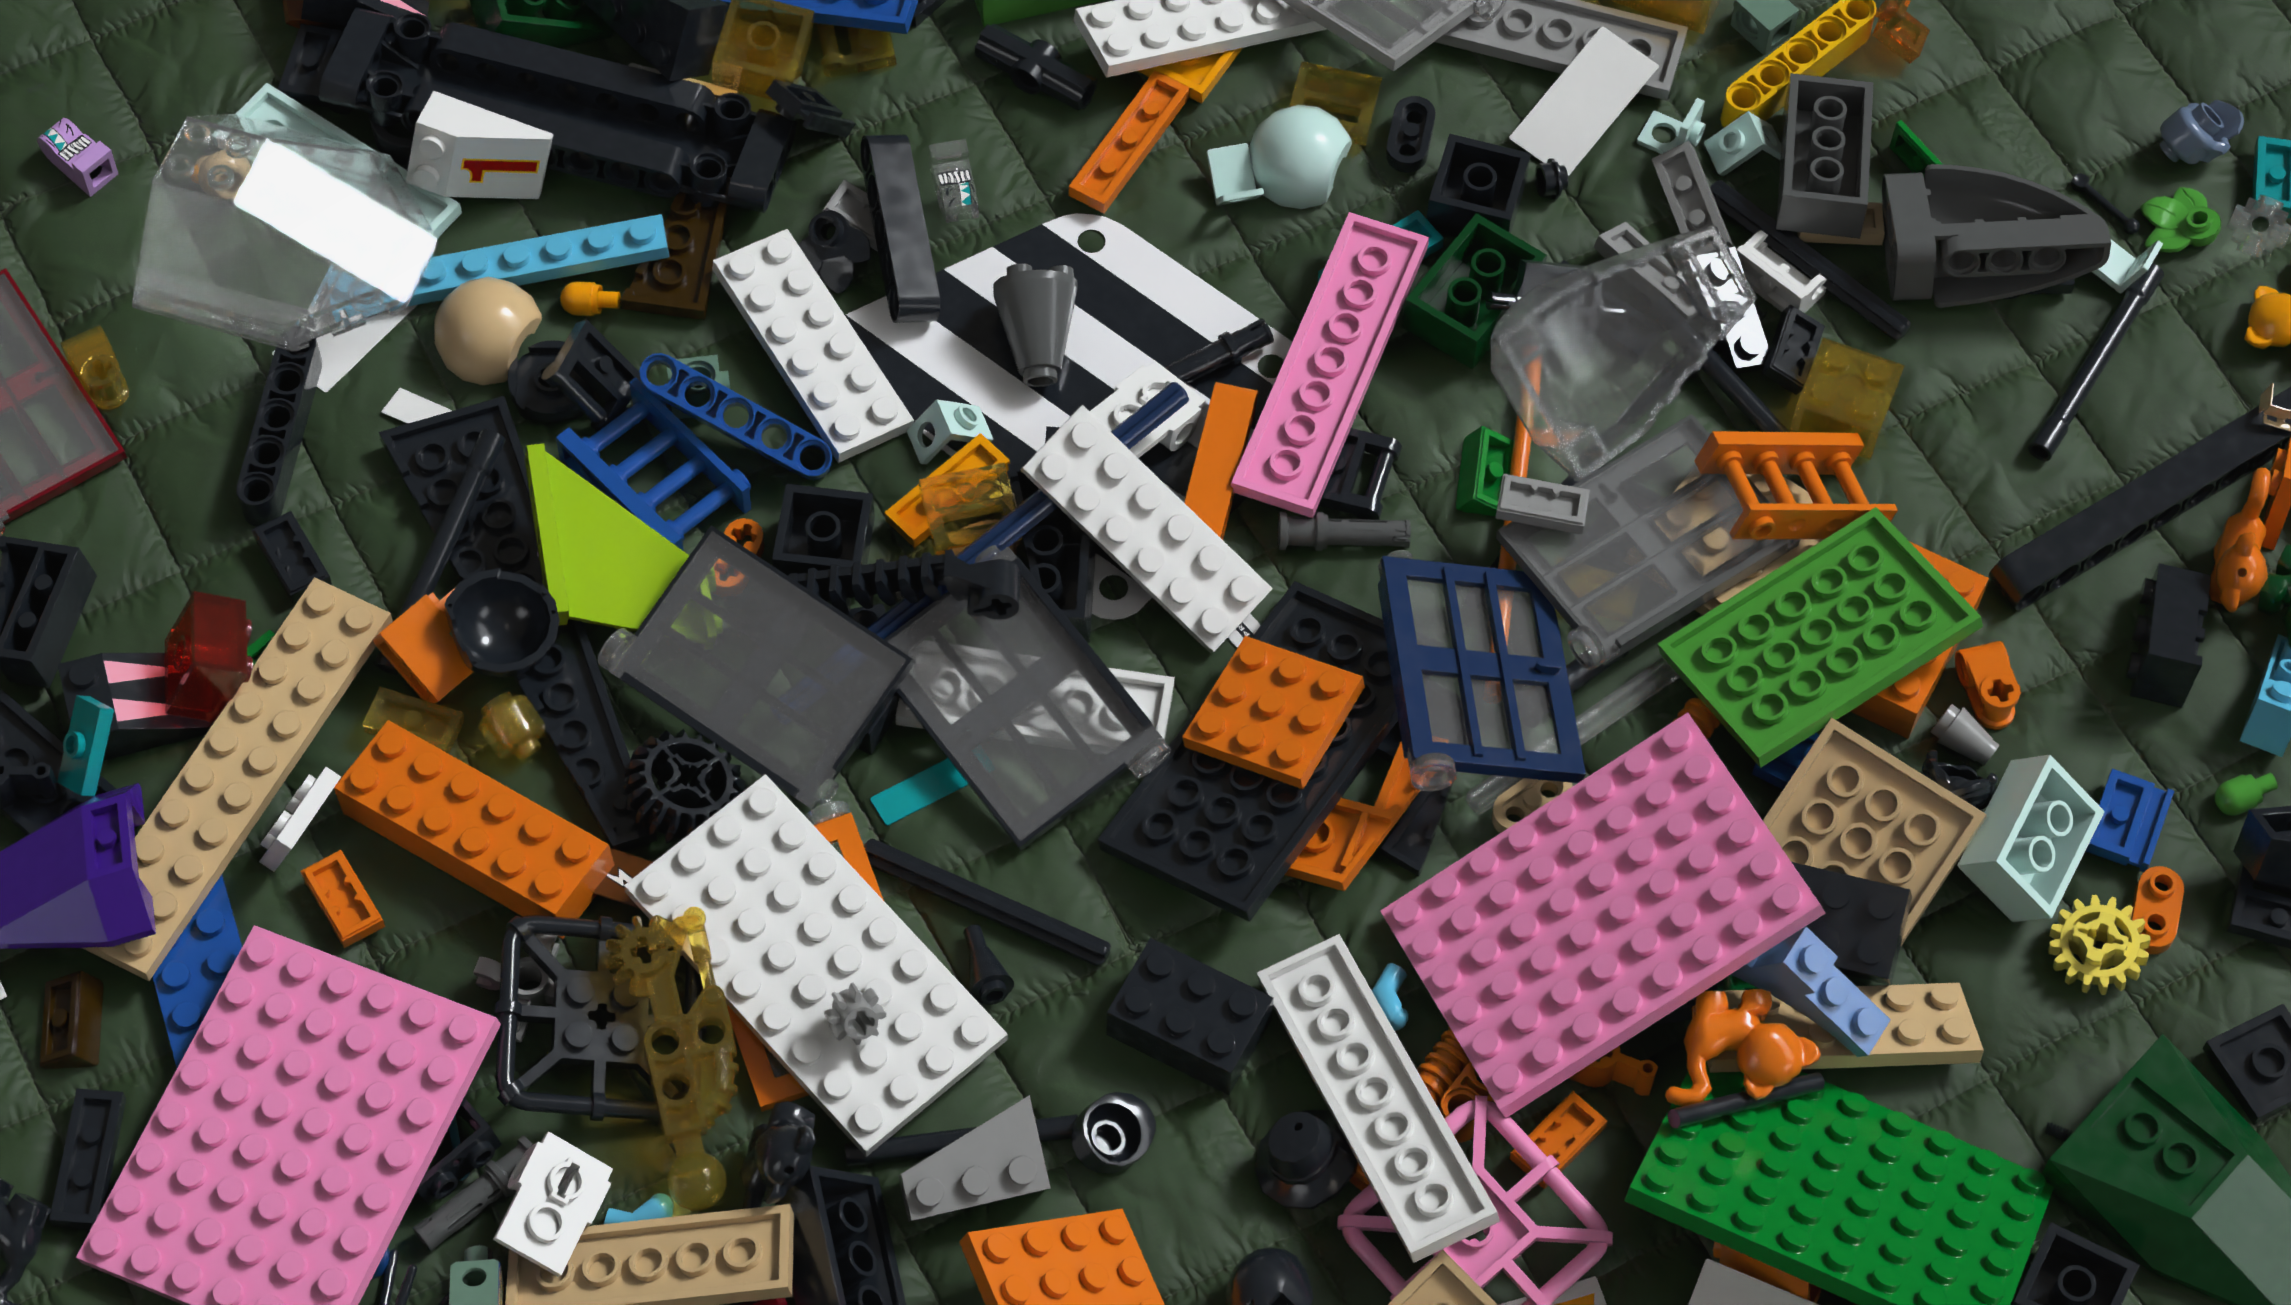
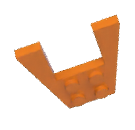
M1433 739V742L1447 743L1444 741ZM1401 741L1375 805L1371 806L1341 798L1285 875L1345 891L1443 760L1416 758L1412 762V759L1404 758Z

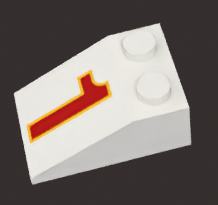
M433 91L416 121L406 183L444 197L539 199L553 134Z

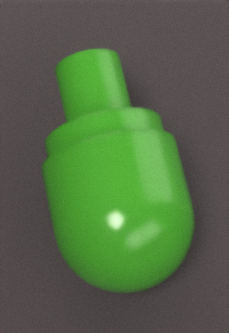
M2272 773L2265 774L2256 779L2251 774H2242L2223 782L2217 788L2215 803L2218 809L2227 815H2240L2249 811V809L2258 807V804L2263 802V795L2278 789V784Z

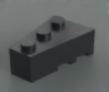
M0 536V550L2 552L0 567V669L9 682L50 688L58 670L57 664L61 663L97 574L79 547Z

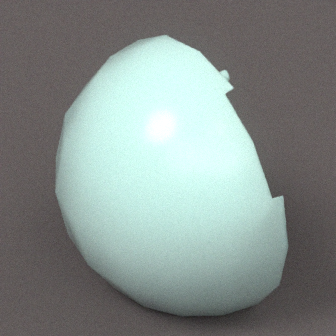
M1295 105L1277 110L1259 124L1249 146L1256 187L1258 189L1263 188V196L1284 207L1305 209L1326 203L1333 189L1334 178L1339 164L1344 157L1346 158L1352 145L1349 134L1336 117L1319 107Z

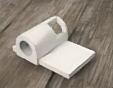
M1154 361L1147 367L1142 365L1116 385L1114 393L1090 412L1109 431H1112L1171 382L1180 384L1187 392L1189 397L1188 403L1130 449L1137 458H1140L1158 442L1170 451H1176L1181 448L1195 431L1201 408L1205 406L1206 399L1158 362Z
M548 1131L541 1142L538 1141L526 1150L513 1170L508 1182V1188L517 1192L493 1240L557 1277L561 1276L585 1226L592 1224L611 1185L608 1179L613 1168Z

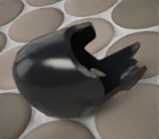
M1273 1247L1257 1249L1244 1256L1233 1269L1226 1288V1305H1312L1314 1300L1307 1271L1298 1257L1285 1249Z

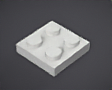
M328 767L324 768L317 779L310 774L307 776L285 807L292 814L284 810L260 845L267 849L259 861L261 864L275 872L292 850L341 776Z

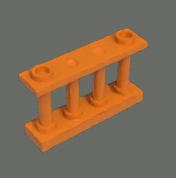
M1712 431L1694 460L1700 474H1726L1740 502L1743 512L1729 532L1732 539H1825L1875 507L1890 522L1898 511L1895 504H1869L1855 477L1851 466L1865 446L1858 433ZM1745 474L1763 475L1776 503H1759ZM1782 474L1799 475L1813 504L1796 503ZM1819 475H1835L1850 504H1833Z

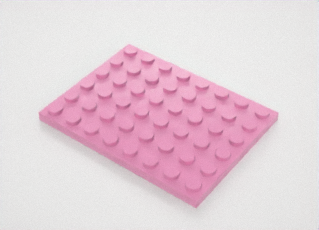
M1688 712L1380 911L1505 1118L1826 914L1817 898Z
M254 925L76 1258L82 1264L182 1305H359L501 1023L496 1017Z

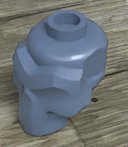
M2214 100L2210 105L2202 102L2201 104L2191 103L2187 107H2180L2161 124L2160 132L2163 141L2160 143V147L2173 162L2181 159L2188 164H2196L2199 161L2208 163L2229 151L2231 147L2229 139L2238 135L2243 128V114L2236 107L2220 100Z

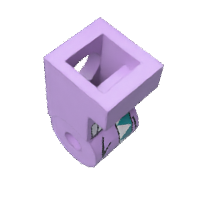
M63 117L37 138V143L45 156L90 197L118 175L111 149L101 141L96 143L89 136L83 134L67 118ZM100 165L102 167L101 173L91 179L90 173Z

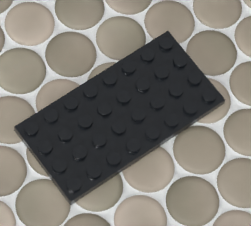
M1296 581L1287 590L1252 638L1361 675L1365 684V688L1304 789L1186 748L1182 736L1204 703L1203 701L1098 838L1100 850L1249 922L1398 721L1383 620ZM1416 635L1417 645L1443 647ZM1422 674L1424 685L1431 675Z

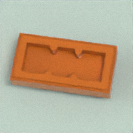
M342 850L300 871L303 880L344 948L385 927L381 915Z
M1572 1091L1528 1137L1547 1157L1552 1155L1560 1163L1557 1168L1562 1172L1606 1128L1608 1120ZM1514 1149L1509 1159L1528 1174L1532 1167ZM1544 1181L1538 1183L1543 1189L1548 1186Z

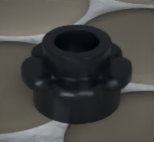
M1549 158L1547 163L1537 164L1535 183L1541 197L1552 196L1555 200L1561 196L1562 190L1568 188L1567 170L1564 165H1559L1553 158Z

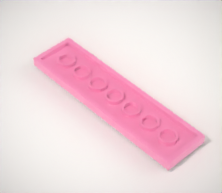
M1351 212L1348 213L1232 479L1231 487H1233V493L1310 518L1314 517L1426 253L1429 237Z

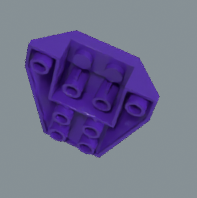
M139 783L95 795L0 851V949L114 947L156 934L153 897L139 878L134 827L145 824L142 788Z

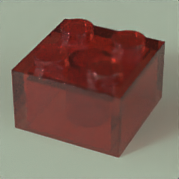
M193 591L165 638V714L215 722L229 700L233 699L242 683L249 681L253 668V659L251 656H247V644L251 637L252 622L250 619H246V600Z

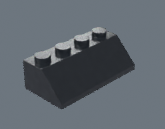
M810 1166L803 1179L791 1187L783 1199L775 1203V1205L790 1204L794 1213L792 1287L796 1305H906L878 1177Z

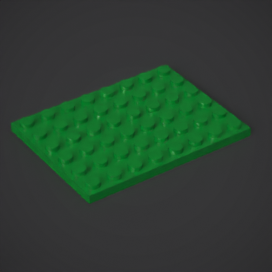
M1706 1061V1070L1712 1090L1704 1101L1746 1090L1743 1084L1744 1074L1742 1072L1710 1073ZM1801 1071L1796 1077L1807 1075V1073ZM1687 1072L1680 1088L1690 1089L1693 1085L1689 1072ZM1825 1081V1086L1821 1091L1679 1128H1673L1670 1125L1667 1112L1629 1187L1624 1201L1858 1305H2011L2054 1187L2046 1182L2045 1177L2040 1172L2034 1169L2022 1167L1999 1157L1990 1150L1978 1148L1955 1138L1946 1131L1934 1129L1911 1119L1902 1112L1890 1110L1867 1100L1858 1093L1846 1091ZM1671 1104L1668 1112L1681 1106Z

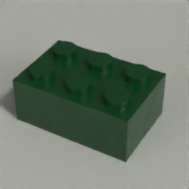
M1476 213L1406 298L1402 327L1473 369L1510 322L1509 311L1488 310L1486 308V300L1492 301L1487 298L1488 292L1512 294L1516 286L1520 259L1546 262L1547 254Z

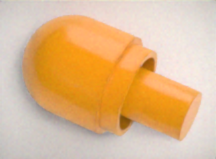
M571 282L561 291V305L571 315L594 316L595 314H601L602 308H620V292L603 291L602 285L595 282Z

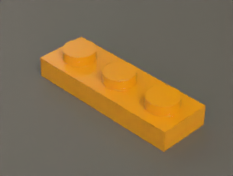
M980 433L884 512L885 521L910 545L916 548L1009 470L1008 464H1010V460Z

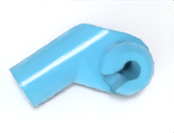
M1389 963L1374 985L1372 992L1394 1031H1397L1406 1025L1409 1018L1407 1010L1402 1008V1003L1396 994L1407 974L1398 965Z
M658 1193L653 1195L633 1213L609 1208L604 1224L672 1217L674 1203L668 1195Z

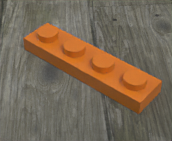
M1154 70L1069 185V196L1105 214L1190 98V88Z

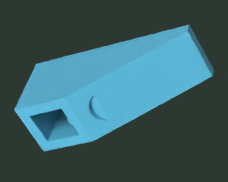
M2278 634L2248 713L2240 741L2283 757L2291 739V647L2287 637Z

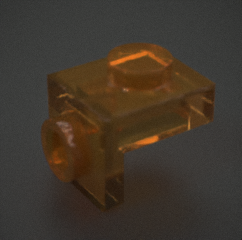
M1885 0L1875 14L1878 22L1872 36L1910 64L1920 56L1930 29L1906 12L1910 0Z

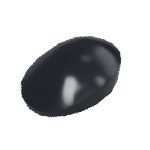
M1113 1092L1102 1096L1084 1108L1074 1121L1071 1139L1077 1158L1085 1167L1096 1173L1113 1174L1128 1169L1146 1153L1153 1142L1156 1132V1121L1152 1110L1143 1100L1133 1094Z

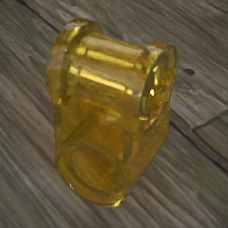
M100 325L60 342L76 377L80 378L96 407L111 410L124 404L129 395V388L121 373L113 348Z

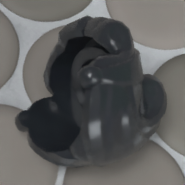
M1928 751L1927 758L1920 772L1921 774L1979 810H1983L1988 806L1996 791V783L1998 782L1996 774L1990 773L1987 778H1982L1969 766H1956L1944 762L1937 763L1938 751Z

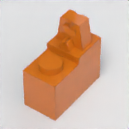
M452 591L441 600L433 592L429 595H424L373 639L375 646L429 708L434 706L474 672L464 663L453 637L449 634L451 631L446 616L445 602Z

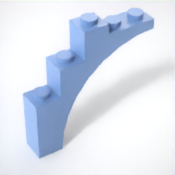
M1806 926L1730 974L1759 989L1770 991L1771 995L1798 1010L1829 1032L1857 1057L1870 1054L1891 1020L1833 965L1838 956Z

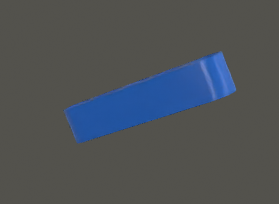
M655 353L646 357L642 362L639 370L640 380L644 389L652 396L801 478L810 481L819 480L830 471L832 451L822 439L669 355ZM659 364L667 366L672 371L671 380L663 386L653 385L647 378L651 367ZM700 385L709 390L711 396L707 404L701 407H694L686 401V393L693 386ZM739 406L747 411L749 418L744 426L732 428L725 423L723 419L724 414L731 407ZM777 427L785 432L787 441L783 447L771 449L764 445L762 435L767 429ZM809 448L820 450L825 457L824 465L817 470L806 469L800 462L801 454Z

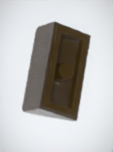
M77 971L45 983L40 1055L41 1068H83L98 1065L104 988L101 980L83 971Z

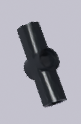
M988 24L981 32L975 46V56L1010 74L1014 84L1024 92L1036 95L1042 91L1078 111L1080 109L1084 110L1088 106L1097 88L1098 78L1062 60L1059 51L1044 40L1036 39L1030 43L996 24Z

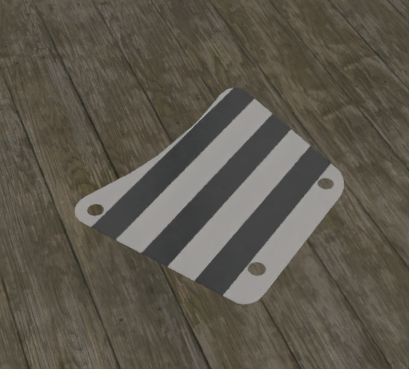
M1078 213L1064 215L1041 224L935 273L940 295V315L937 321L894 323L889 313L886 296L845 315L914 419V422L936 399L979 406L993 437L991 443L1010 460V464H1026L1045 444L1046 426L1061 427L1081 405L1091 411L1114 393L1116 385L1142 365L1147 367L1156 361L1165 367L1198 349L1212 344V342L1218 340L1220 334L1226 331L1231 334L1259 319L1124 225L1107 217ZM1087 230H1097L1104 235L1106 240L1105 246L1095 253L1085 252L1077 243L1079 235ZM1013 264H1028L1032 266V270H1048L1053 266L1059 265L1070 266L1073 268L1074 278L1077 280L1078 290L1061 372L1057 374L1058 381L1050 386L1032 387L1023 383V376L1018 372L993 297L994 282L1000 277L1007 275L1006 268ZM1269 326L1274 338L1273 343L1242 357V361L1234 366L1228 364L1187 384L1206 399V404L1201 408L1195 431L1181 448L1176 451H1170L1158 442L1138 458L1183 502H1185L1215 382L1258 390L1255 414L1248 439L1249 443L1276 381V378H1267L1259 372L1258 362L1262 357L1270 354L1277 355L1285 360L1292 344L1291 340ZM928 423L923 430V434L932 441L935 437V429L931 423ZM950 440L942 450L952 457L969 442ZM1008 470L988 488L1011 512L1017 506ZM1235 493L1230 514L1246 499L1245 496ZM1096 544L1092 614L1100 618L1115 620L1124 619L1138 613L1152 597ZM1110 575L1123 577L1129 586L1127 594L1118 600H1109L1103 597L1099 590V584L1102 579Z

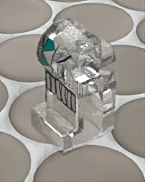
M966 139L929 145L930 172L944 222L951 223L979 218L978 200Z

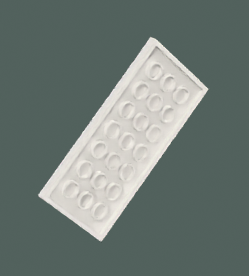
M766 774L624 885L625 893L865 1157L875 1151L1007 1041L1008 1034ZM850 983H854L862 993L872 988L879 997L876 1004L881 1005L886 1012L885 1018L878 1019L877 1030L879 1035H871L866 1039H862L860 1045H856L848 1035L838 1040L831 1030L834 1024L829 1023L824 1015V1011L832 1009L834 999L831 994L849 989Z

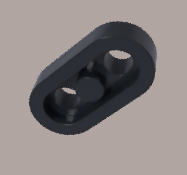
M1409 96L1403 98L1394 109L1387 141L1386 159L1392 168L1400 172H1415L1425 165L1428 158L1436 112L1433 104L1423 97ZM1409 121H1417L1419 124L1409 123Z

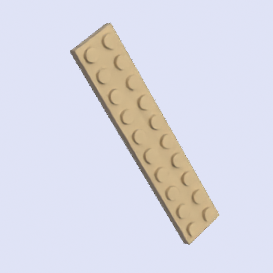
M314 577L135 836L139 878L153 897L156 934L114 947H87L83 949L147 981L151 980L376 646L373 639L393 622L390 612Z

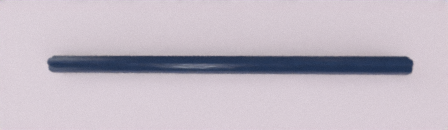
M1171 382L1110 432L1130 450L1188 403L1189 397L1187 392L1177 382ZM1038 489L956 555V557L968 564L993 560L1057 509L1058 506ZM942 586V595L948 592L946 586ZM919 589V602L910 603L903 598L868 626L867 629L885 639L932 604L934 600L928 597L923 589ZM846 644L815 670L838 685L866 663L869 658L849 644ZM806 676L778 700L801 715L830 691ZM772 706L770 707L775 718L784 726L793 722Z

